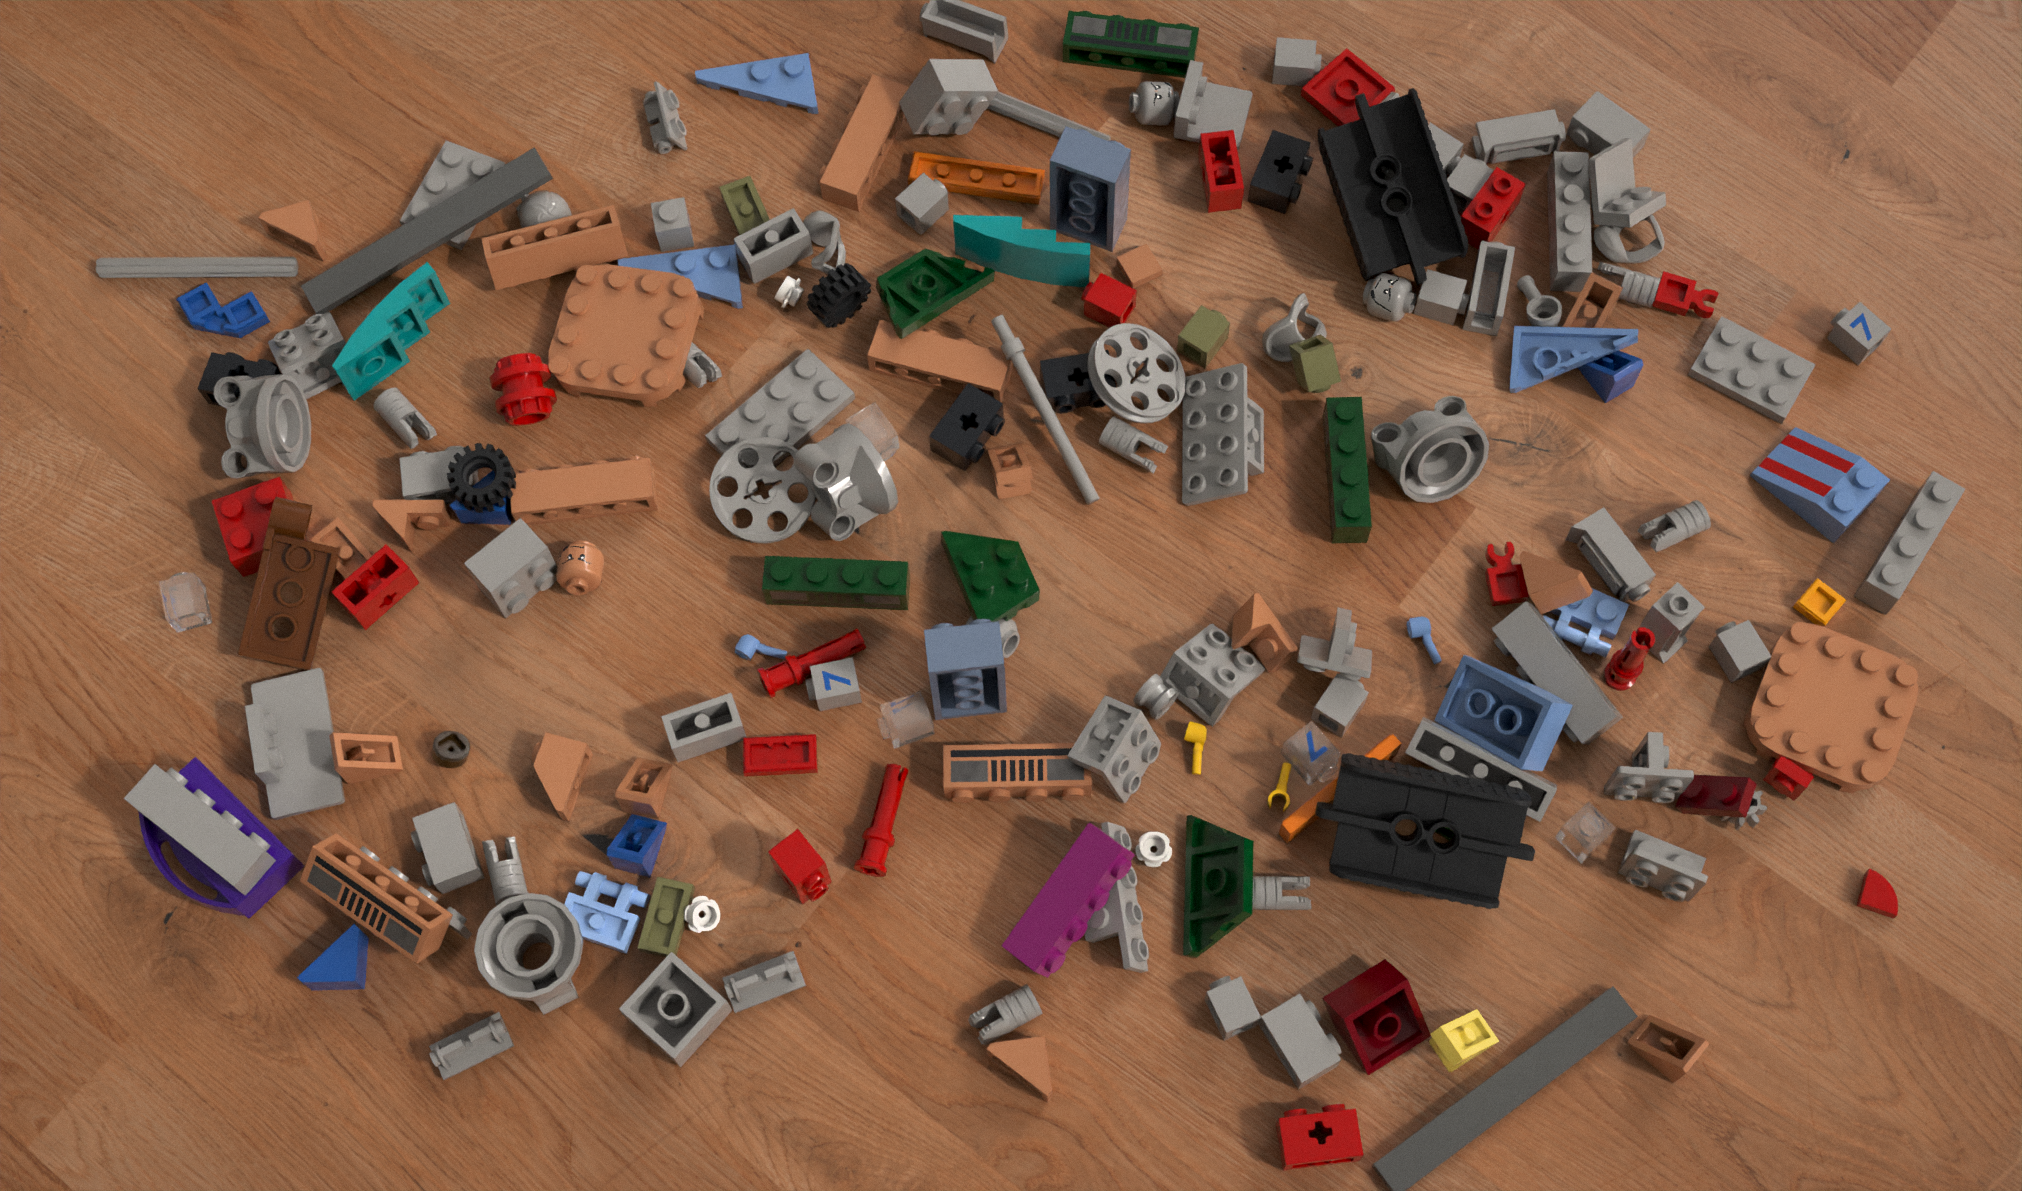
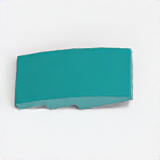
M953 215L956 255L983 267H988L994 271L1020 279L1051 285L1084 288L1089 283L1090 243L1056 242V230L1022 229V217Z
M428 262L399 283L369 313L351 335L333 363V369L354 401L409 363L410 360L405 350L430 333L425 321L451 304L436 272Z

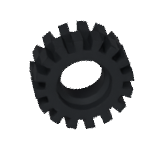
M845 263L844 266L840 264L836 267L835 271L833 269L829 270L827 277L822 276L819 279V285L813 286L812 290L814 292L808 295L807 298L809 300L806 302V305L826 327L834 328L837 327L838 323L844 324L847 317L851 319L854 316L853 313L863 307L861 303L867 301V295L871 293V284L849 263Z
M481 443L475 444L476 450L471 451L469 445L464 447L463 449L466 453L464 456L457 452L454 455L456 464L450 462L448 468L451 473H447L449 486L460 504L463 503L464 507L470 511L474 507L477 513H483V507H486L489 512L495 511L493 507L495 503L503 507L506 504L503 498L511 499L513 496L511 488L516 489L515 471L504 452L499 448L495 450L491 444H487L486 449H484ZM480 468L492 469L495 472V478L490 485L480 489L469 485V477L474 471Z

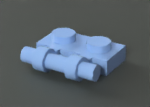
M1592 588L1593 592L1590 597L1549 611L1559 616L1558 621L1544 615V619L1561 640L1564 639L1582 647L1581 651L1591 655L1593 652L1606 658L1612 645L1600 640L1599 636L1601 634L1612 640L1614 639L1629 604ZM1572 621L1590 630L1586 634L1568 626L1569 622Z
M579 871L575 885L586 888L583 897L569 892L564 905L578 921L582 939L627 954L640 922L639 916L629 913L628 910L632 904L646 908L650 894L639 891L637 886L629 883L621 885L609 881L606 875L594 872L592 875ZM604 894L616 898L617 901L615 906L611 907L597 902L598 897Z

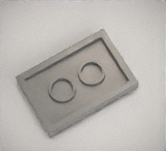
M446 140L401 217V225L408 223L504 166L505 162ZM476 225L444 244L462 250Z
M1721 316L1691 367L1688 376L1782 424L1816 364Z

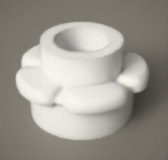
M787 276L780 286L774 299L782 303V308H785L788 304L794 307L804 291L799 286L801 279L798 278L796 281Z
M1160 832L1144 833L1139 838V845L1135 848L1137 858L1140 861H1144L1148 867L1161 866L1162 862H1167L1172 855L1169 838ZM1153 846L1157 848V852L1155 853L1151 852L1150 848Z
M706 896L695 897L692 900V904L687 905L684 911V919L689 923V929L697 933L714 929L720 920L718 904L712 899L708 900ZM700 911H704L703 917H699Z

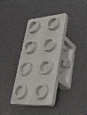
M1239 363L1185 377L1186 388L1183 397L1182 502L1186 506L1247 493L1248 473L1251 476L1264 473V409L1247 397V366Z
M316 668L252 684L253 704L246 705L245 712L255 774L266 784L271 817L274 820L343 804L345 796L342 778L334 768L329 737L334 730L323 670Z

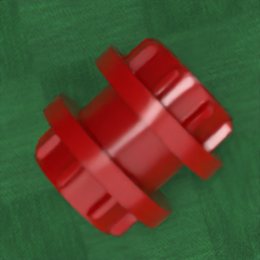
M520 353L497 361L494 368L495 373L489 377L493 390L502 391L503 396L495 401L496 412L504 416L505 422L513 426H524L549 418L552 406L557 402L555 390L545 388L543 383L551 378V372L548 365L542 363L541 357L533 353Z

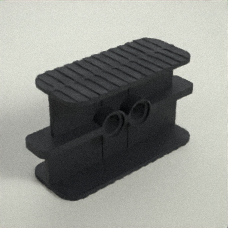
M1414 88L1409 89L1407 95L1369 107L1364 93L1356 95L1355 105L1360 119L1326 131L1323 127L1319 128L1317 136L1320 155H1322L1326 173L1329 176L1337 205L1340 208V214L1343 217V223L1346 226L1350 244L1353 247L1358 267L1361 270L1360 273L1364 280L1368 281L1370 276L1410 264L1416 284H1423L1427 280L1424 267L1457 256L1464 258L1466 253H1468L1467 235H1465V229L1461 223L1457 205L1450 191V185L1447 182L1446 173L1439 159V153L1436 150L1431 130H1429L1425 112L1422 109L1418 93ZM1380 167H1389L1395 175L1391 179L1383 180L1376 175V170ZM1393 198H1398L1404 202L1406 207L1402 211L1394 212L1387 207L1386 203Z
M1347 753L1342 754L1341 766L1333 804L1317 802L1315 815L1317 817L1338 822L1332 856L1329 861L1330 873L1342 879H1350V881H1360L1379 887L1384 886L1389 889H1398L1403 892L1408 891L1417 895L1422 894L1427 897L1432 896L1441 900L1446 899L1451 902L1456 901L1465 905L1470 904L1475 907L1492 909L1498 908L1500 904L1498 898L1507 857L1533 861L1535 855L1533 846L1520 843L1528 806H1531L1532 799L1521 788H1514L1505 784L1500 785L1481 779L1476 780L1471 777L1466 778L1461 777V775H1451L1432 769L1427 770L1422 767L1417 768L1412 765H1403L1397 762H1389L1388 760H1378L1373 757L1368 758L1363 755L1358 756ZM1403 819H1409L1416 823V829L1410 835H1400L1395 831L1397 823ZM1440 827H1448L1453 830V837L1446 843H1438L1433 839L1435 830Z

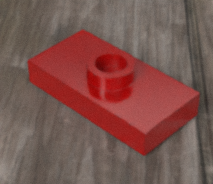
M816 734L743 738L744 776L818 773Z

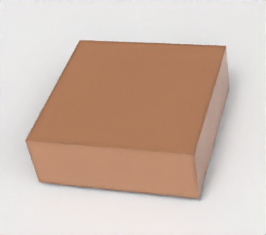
M1147 243L1117 257L1116 263L1133 289L1162 276L1163 269Z

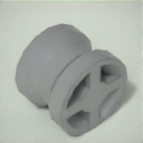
M1154 674L1139 689L1133 701L1138 706H1145L1149 709L1150 716L1158 720L1173 705L1179 692L1174 688L1166 687L1163 684V678L1158 674Z

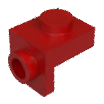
M1781 756L1779 759H1776L1763 780L1773 786L1779 793L1795 801L1808 787L1814 776L1784 756Z

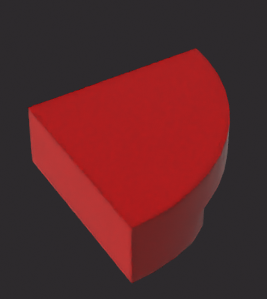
M1868 869L1864 875L1857 906L1890 918H1895L1898 914V900L1893 887L1881 874Z

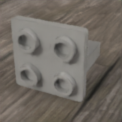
M1338 607L1330 641L1302 635L1297 662L1304 664L1303 666L1311 671L1324 672L1325 669L1340 672L1339 674L1344 678L1360 680L1361 677L1370 678L1372 650L1354 646L1357 623L1351 622L1352 610Z
M1648 732L1632 754V767L1618 766L1605 784L1604 794L1614 795L1615 799L1621 801H1631L1637 799V797H1650L1656 803H1670L1678 799L1692 782L1694 771L1664 769L1669 764V747L1663 745V733Z

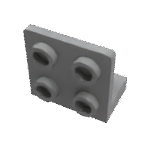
M1190 60L1175 116L1174 138L1199 143L1201 133L1234 130L1237 150H1239L1253 93L1247 90L1207 82L1208 77L1202 76L1203 63Z
M1624 138L1589 159L1588 176L1591 180V209L1595 225L1630 228L1666 206L1665 192L1651 191L1650 187L1635 188L1631 139Z
M330 312L313 315L304 324L292 330H283L277 333L274 339L268 341L281 373L291 376L297 381L306 399L341 382L332 365L346 345V342Z
M1214 624L1208 625L1176 650L1160 675L1163 678V684L1168 688L1176 689L1179 692L1177 698L1212 727L1220 721L1233 698L1257 679L1265 670L1264 665L1242 647L1233 649L1231 646L1232 639Z
M1105 695L1067 756L1072 763L1101 775L1118 801L1126 803L1131 794L1138 790L1141 778L1148 766L1157 759L1161 742L1141 710Z
M1638 830L1633 831L1618 873L1626 876V880L1631 884L1639 887L1651 886L1661 890L1664 897L1677 902H1683L1684 900L1689 902L1706 884L1708 879L1707 875L1701 873L1706 860L1705 857Z

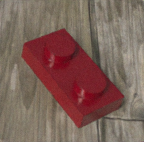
M1694 775L1692 782L1679 796L1676 808L1683 814L1746 818L1757 784L1749 777Z

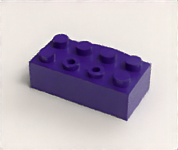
M194 757L178 772L189 781L184 787L193 794L197 789L204 792L216 802L212 809L219 815L225 810L243 823L239 830L247 837L254 832L271 845L266 852L276 861L245 896L139 812L141 832L145 845L159 871L184 895L209 909L228 914L245 915L250 919L305 865L199 759ZM164 842L170 843L178 861L194 878L217 891L218 895L215 899L210 900L197 894L180 881L162 853L161 845Z

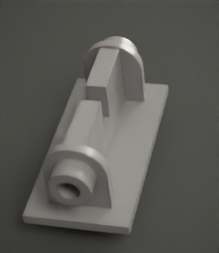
M655 81L656 91L647 92L643 100L648 122L652 125L660 121V123L650 127L654 148L661 154L669 153L672 150L671 147L676 144L683 150H687L684 137L687 132L679 118L677 110L679 108L678 98L672 90H667Z
M794 951L723 977L724 987L735 1013L806 986Z
M497 1012L430 1045L431 1052L429 1055L434 1066H438L443 1080H446L513 1047L514 1044L500 1012Z

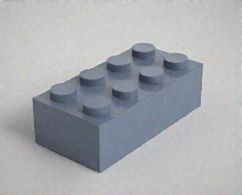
M1065 126L1050 158V230H1056L1057 233L1113 252L1127 221L1131 149L1125 147L1120 142L1114 140L1107 141L1095 137L1086 130H1075Z
M977 619L971 621L969 625L962 626L941 623L934 625L931 629L924 630L935 720L1007 712L1005 667L999 621L991 622L989 619Z

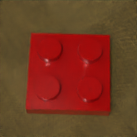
M1346 48L1302 87L1301 96L1334 124L1341 126L1360 119L1355 105L1356 95L1364 93L1368 105L1371 107L1380 104L1391 92L1395 93L1396 88Z

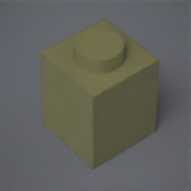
M1201 305L1178 335L1177 352L1206 368L1228 339L1230 322L1219 311L1209 310Z
M1320 334L1289 345L1297 383L1306 391L1321 393L1329 390L1332 384L1341 382L1333 343Z

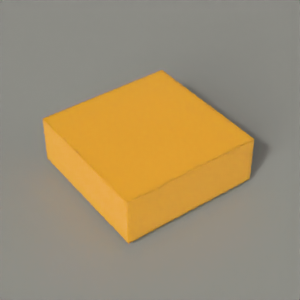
M1817 578L1794 604L1793 608L1815 625L1824 627L1846 602V599Z

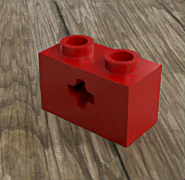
M1234 130L1201 133L1198 157L1208 213L1241 209L1244 185Z
M1498 167L1495 168L1461 215V223L1464 226L1469 245L1479 249L1481 241H1493L1519 205L1526 185L1524 182Z
M385 544L331 593L364 630H367L418 585L419 581L410 567Z
M796 829L768 851L776 873L802 905L809 899L811 902L816 901L828 891L829 887L827 885L832 881L826 863L799 829Z
M1333 1104L1322 1107V1113L1307 1114V1109H1293L1285 1111L1284 1117L1278 1118L1276 1122L1283 1171L1357 1162L1364 1156L1356 1108L1345 1109V1104ZM1315 1127L1319 1128L1321 1134H1328L1322 1144H1318L1317 1138H1309Z

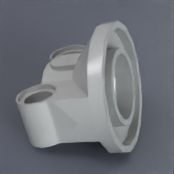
M285 374L266 375L256 378L244 375L228 376L217 381L214 387V396L219 405L227 408L225 429L231 448L226 450L222 456L221 465L223 471L231 478L238 479L256 476L261 473H292L302 468L310 450L311 418L308 402L297 381ZM235 385L239 387L240 391L238 399L234 395ZM242 455H244L247 459L246 469L242 466L241 463Z
M1457 396L1441 398L1436 402L1434 411L1424 410L1416 412L1409 416L1401 425L1385 422L1374 427L1371 432L1376 465L1386 469L1402 491L1417 502L1434 503L1449 499L1463 491L1479 476L1488 459L1489 442L1486 434L1467 412L1465 400Z
M850 423L834 429L833 434L818 443L807 444L797 452L794 459L795 467L809 480L818 500L812 508L811 519L833 540H845L862 524L879 514H888L896 509L898 504L897 490L886 464L871 441Z
M525 893L507 898L489 911L478 929L474 952L478 970L493 989L512 999L533 1000L543 1015L579 998L571 977L580 964L583 939L578 921L563 903L548 895ZM539 942L546 943L552 947L551 957L547 963L535 970L525 969L523 956L528 947Z

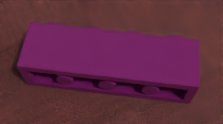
M1089 822L1006 938L1002 947L1031 970L1048 978L1051 973H1055L1063 965L1066 958L1065 953L1072 943L1077 942L1085 934L1088 927L1087 922L1094 912L1099 911L1107 903L1110 896L1109 891L1116 881L1121 880L1129 872L1132 865L1131 860L1135 854Z

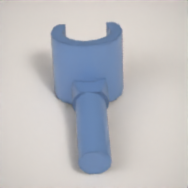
M1423 616L1410 618L1406 623L1409 637H1422V642L1433 664L1440 663L1442 660L1432 641L1429 619Z
M749 634L742 636L735 646V654L749 661L755 652L784 659L788 652L766 646Z

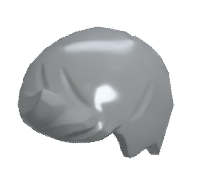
M547 190L526 194L521 197L522 203L516 208L521 228L572 216L566 201L557 193Z

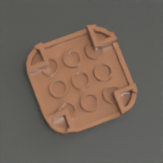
M609 264L581 266L567 290L549 348L548 368L556 381L568 394L579 398L581 392L640 400L644 407L658 406V401L669 397L675 390L680 392L686 382L683 371L698 320H703L704 308L693 282L689 278L670 272Z
M1804 622L1793 624L1790 629L1782 633L1769 652L1772 657L1765 666L1749 711L1745 715L1743 728L1747 730L1749 740L1758 750L1756 754L1767 761L1771 757L1779 759L1781 756H1784L1803 770L1840 785L1838 791L1853 794L1855 791L1870 789L1879 784L1888 775L1896 761L1917 701L1918 673L1914 667L1907 665L1896 656L1826 627L1810 623L1806 624Z

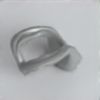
M815 211L806 216L803 224L810 233L811 241L826 247L818 256L812 259V268L828 275L829 270L833 269L835 271L836 268L825 264V262L830 260L836 249H838L836 267L840 264L843 266L845 264L846 250L840 236V223L837 218L824 211Z
M1652 214L1642 221L1646 220L1651 224L1656 239L1638 251L1629 252L1624 249L1619 234L1625 227L1600 225L1595 229L1593 235L1598 249L1608 259L1617 263L1646 262L1663 250L1665 242L1660 226Z
M1305 293L1295 298L1287 317L1272 324L1263 334L1262 344L1264 351L1270 358L1276 361H1292L1289 345L1306 340L1298 331L1297 319L1316 328L1312 337L1320 334L1325 338L1327 336L1324 324L1317 317L1306 313L1309 302Z

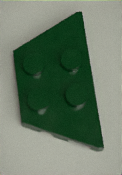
M923 249L877 277L876 289L897 336L903 339L993 282L995 271L988 267H985L983 272L965 267V260L946 257L939 252Z
M941 531V544L973 620L989 619L991 622H997L1000 619L1008 621L1016 616L1019 610L1028 608L1039 601L1040 589L1018 541Z
M1188 815L1186 821L1183 955L1197 958L1253 913L1254 841L1192 815Z

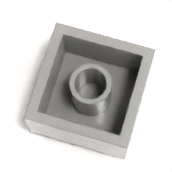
M929 59L899 101V104L913 134L963 135L968 134L972 130L976 121L989 107L990 102L998 93V89L983 59Z
M521 518L464 563L479 590L505 618L512 613L515 614L523 610L530 598L539 591L547 590L556 581L557 565L548 547Z
M671 952L624 1002L619 1010L630 1023L681 1068L731 1013L732 1008L725 998Z

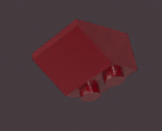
M1386 959L1322 998L1334 1027L1367 1075L1372 1074L1431 1036L1408 979Z

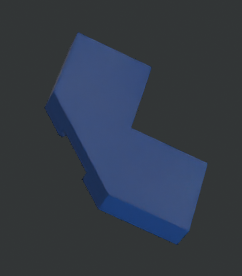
M207 282L176 298L195 330L242 338L270 322L252 291L223 307L219 304Z

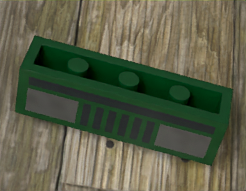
M1069 11L1063 39V62L1186 78L1190 60L1195 61L1199 27H1193L1184 23H1162L1152 19H1131L1121 15L1093 14L1089 11Z
M1362 397L1326 398L1322 416L1332 544L1367 543L1372 528Z
M765 556L762 591L767 605L908 610L910 591L909 564L906 561Z

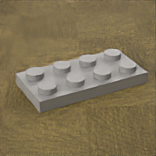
M807 349L707 433L705 437L707 442L721 456L735 444L754 437L776 438L789 443L797 449L855 399V393L814 353ZM746 449L740 453L738 461L742 467L752 468L757 464L759 457L756 451ZM787 452L777 454L773 460L774 467H777L790 454Z

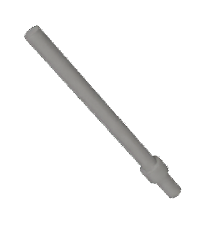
M1003 315L995 317L991 320V323L1003 344L1001 349L1006 359H1011L1087 505L1096 502L1100 498L1024 356L1025 348L1019 337H1014Z

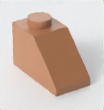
M545 732L542 743L538 742L534 747L532 753L533 767L555 810L562 820L569 822L593 753L587 743Z

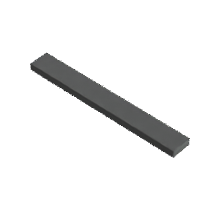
M534 147L301 285V288L316 314L329 312L552 180L553 177Z
M1612 986L1375 1162L1372 1167L1390 1191H1406L1638 1016L1616 988Z

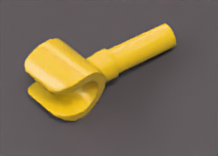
M1190 721L1184 740L1195 743L1193 748L1192 774L1201 775L1202 751L1207 730L1204 725Z
M1285 762L1282 764L1276 790L1270 793L1267 800L1269 809L1271 808L1272 798L1275 796L1284 798L1283 812L1287 810L1290 804L1289 795L1286 793L1292 766L1290 763Z

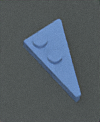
M808 53L695 71L697 84H703L707 88L719 90L720 87L738 91L739 96L763 102L771 101L783 107L792 104L807 108L808 113L819 114Z
M735 244L618 259V266L670 272L684 276L693 282L701 298L711 300L713 297L730 302L734 308H743Z
M1514 326L1510 393H1517L1638 343V329Z

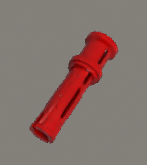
M1639 627L1637 631L1634 630L1624 648L1617 650L1613 654L1604 670L1606 684L1617 691L1630 689L1635 684L1637 677L1642 673L1644 668L1643 659L1655 643V635L1650 629Z
M856 628L797 657L789 654L784 657L783 662L768 669L761 667L757 669V673L768 697L771 699L776 696V692L794 683L796 685L803 684V681L806 680L805 677L811 674L810 666L845 659L854 653L865 650L866 645L859 630Z
M887 764L885 766V773L870 828H866L862 834L864 844L861 856L854 864V869L860 873L874 877L886 876L887 868L885 863L888 851L895 843L892 829L905 780L909 772L905 767L900 771L901 765Z

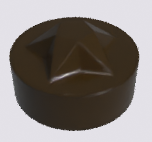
M442 732L434 739L432 757L442 767H460L468 759L470 743L459 732Z

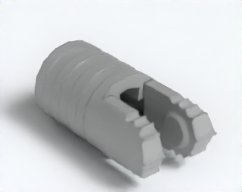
M1600 261L1597 270L1606 275L1623 278L1621 284L1623 290L1618 299L1651 308L1660 278Z
M692 342L683 376L697 388H700L707 383L706 380L714 382L722 377L721 369Z
M387 389L375 400L374 409L410 449L419 444L418 437L411 427H414L425 440H430L437 435L433 426L399 389Z
M1115 416L1109 420L1099 439V444L1151 473L1155 472L1157 465L1150 459L1135 454L1141 442L1149 445L1151 449L1158 453H1165L1168 445Z
M1694 500L1641 525L1637 531L1644 539H1652L1650 546L1657 553L1709 529L1711 521L1703 504L1698 500Z
M506 838L505 852L507 860L500 862L495 842L493 840L482 841L496 905H499L507 898L528 893L516 838Z
M1253 876V910L1311 909V900L1308 897L1282 896V890H1303L1309 887L1310 877Z
M1026 984L971 1014L968 1021L976 1029L984 1027L979 1032L978 1039L981 1044L987 1045L1043 1013L1031 989Z

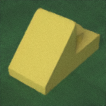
M1478 1009L1440 1026L1430 1034L1432 1038L1429 1041L1449 1072L1456 1070L1499 1042Z

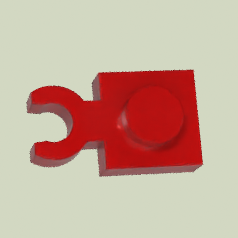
M1663 271L1652 306L1682 316L1686 315L1688 309H1693L1699 317L1710 318L1714 308L1704 305L1703 301L1715 303L1719 293L1712 289L1695 290L1697 281Z
M1511 541L1505 544L1504 551L1506 555L1504 556L1495 554L1493 544H1488L1485 552L1487 562L1493 566V568H1487L1485 572L1492 606L1527 602L1530 597L1522 565H1512L1511 563L1515 553Z

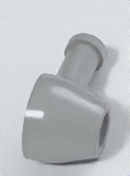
M1526 275L1521 277L1517 282V287L1529 301L1526 310L1530 324L1532 326L1557 327L1562 315L1560 301L1553 296L1541 295L1535 286L1532 276Z

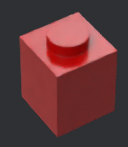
M1100 273L1094 283L1089 282L1083 291L1081 300L1084 301V315L1109 328L1118 324H1124L1136 307L1137 290Z

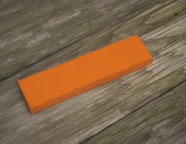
M914 151L908 175V186L922 173H925L932 180H939L948 192L1039 205L1045 170Z
M1390 734L1364 756L1390 761L1398 754L1402 743L1394 734ZM1338 777L1281 823L1279 835L1287 844L1320 818L1315 815L1317 802L1333 804Z

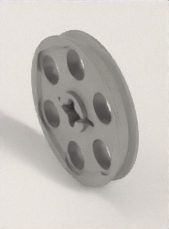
M1118 324L1107 329L1090 348L1087 365L1091 383L1101 400L1116 414L1138 423H1153L1167 417L1181 403L1186 388L1182 363L1169 343L1154 331L1137 324ZM1130 337L1138 339L1142 344L1143 350L1136 349L1131 344ZM1104 344L1110 345L1115 349L1117 353L1116 358L1106 353ZM1156 359L1163 360L1167 364L1169 372L1162 371L1158 367ZM1144 363L1143 367L1139 370L1138 377L1130 383L1131 379L1135 376L1136 369ZM1104 374L1114 377L1117 382V388L1111 387L1105 381ZM1158 388L1168 394L1170 402H1165L1159 397L1157 393ZM1131 396H1135L1142 401L1144 410H1140L1133 405Z
M754 437L741 441L729 448L721 456L712 472L709 492L713 510L728 531L745 541L766 544L784 540L796 533L806 523L814 507L816 496L810 482L796 469L795 464L793 463V466L787 471H779L773 465V460L777 454L787 452L795 459L798 452L795 447L782 440L771 437ZM752 449L757 452L759 458L754 467L744 468L739 464L738 458L743 450ZM730 477L737 481L738 489L731 497H725L718 492V485L722 479ZM761 481L766 486L770 484L775 485L768 491L770 497L764 500L761 495H753V492L758 490L757 483ZM802 484L807 487V499L802 503L792 502L788 497V491L791 486ZM740 509L750 511L753 516L751 525L744 529L737 528L733 524V515ZM776 512L783 513L788 518L787 527L780 532H775L768 527L770 515Z

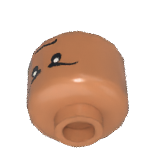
M574 541L563 547L558 556L557 582L573 595H585L596 590L602 583L604 555L594 544L588 541Z

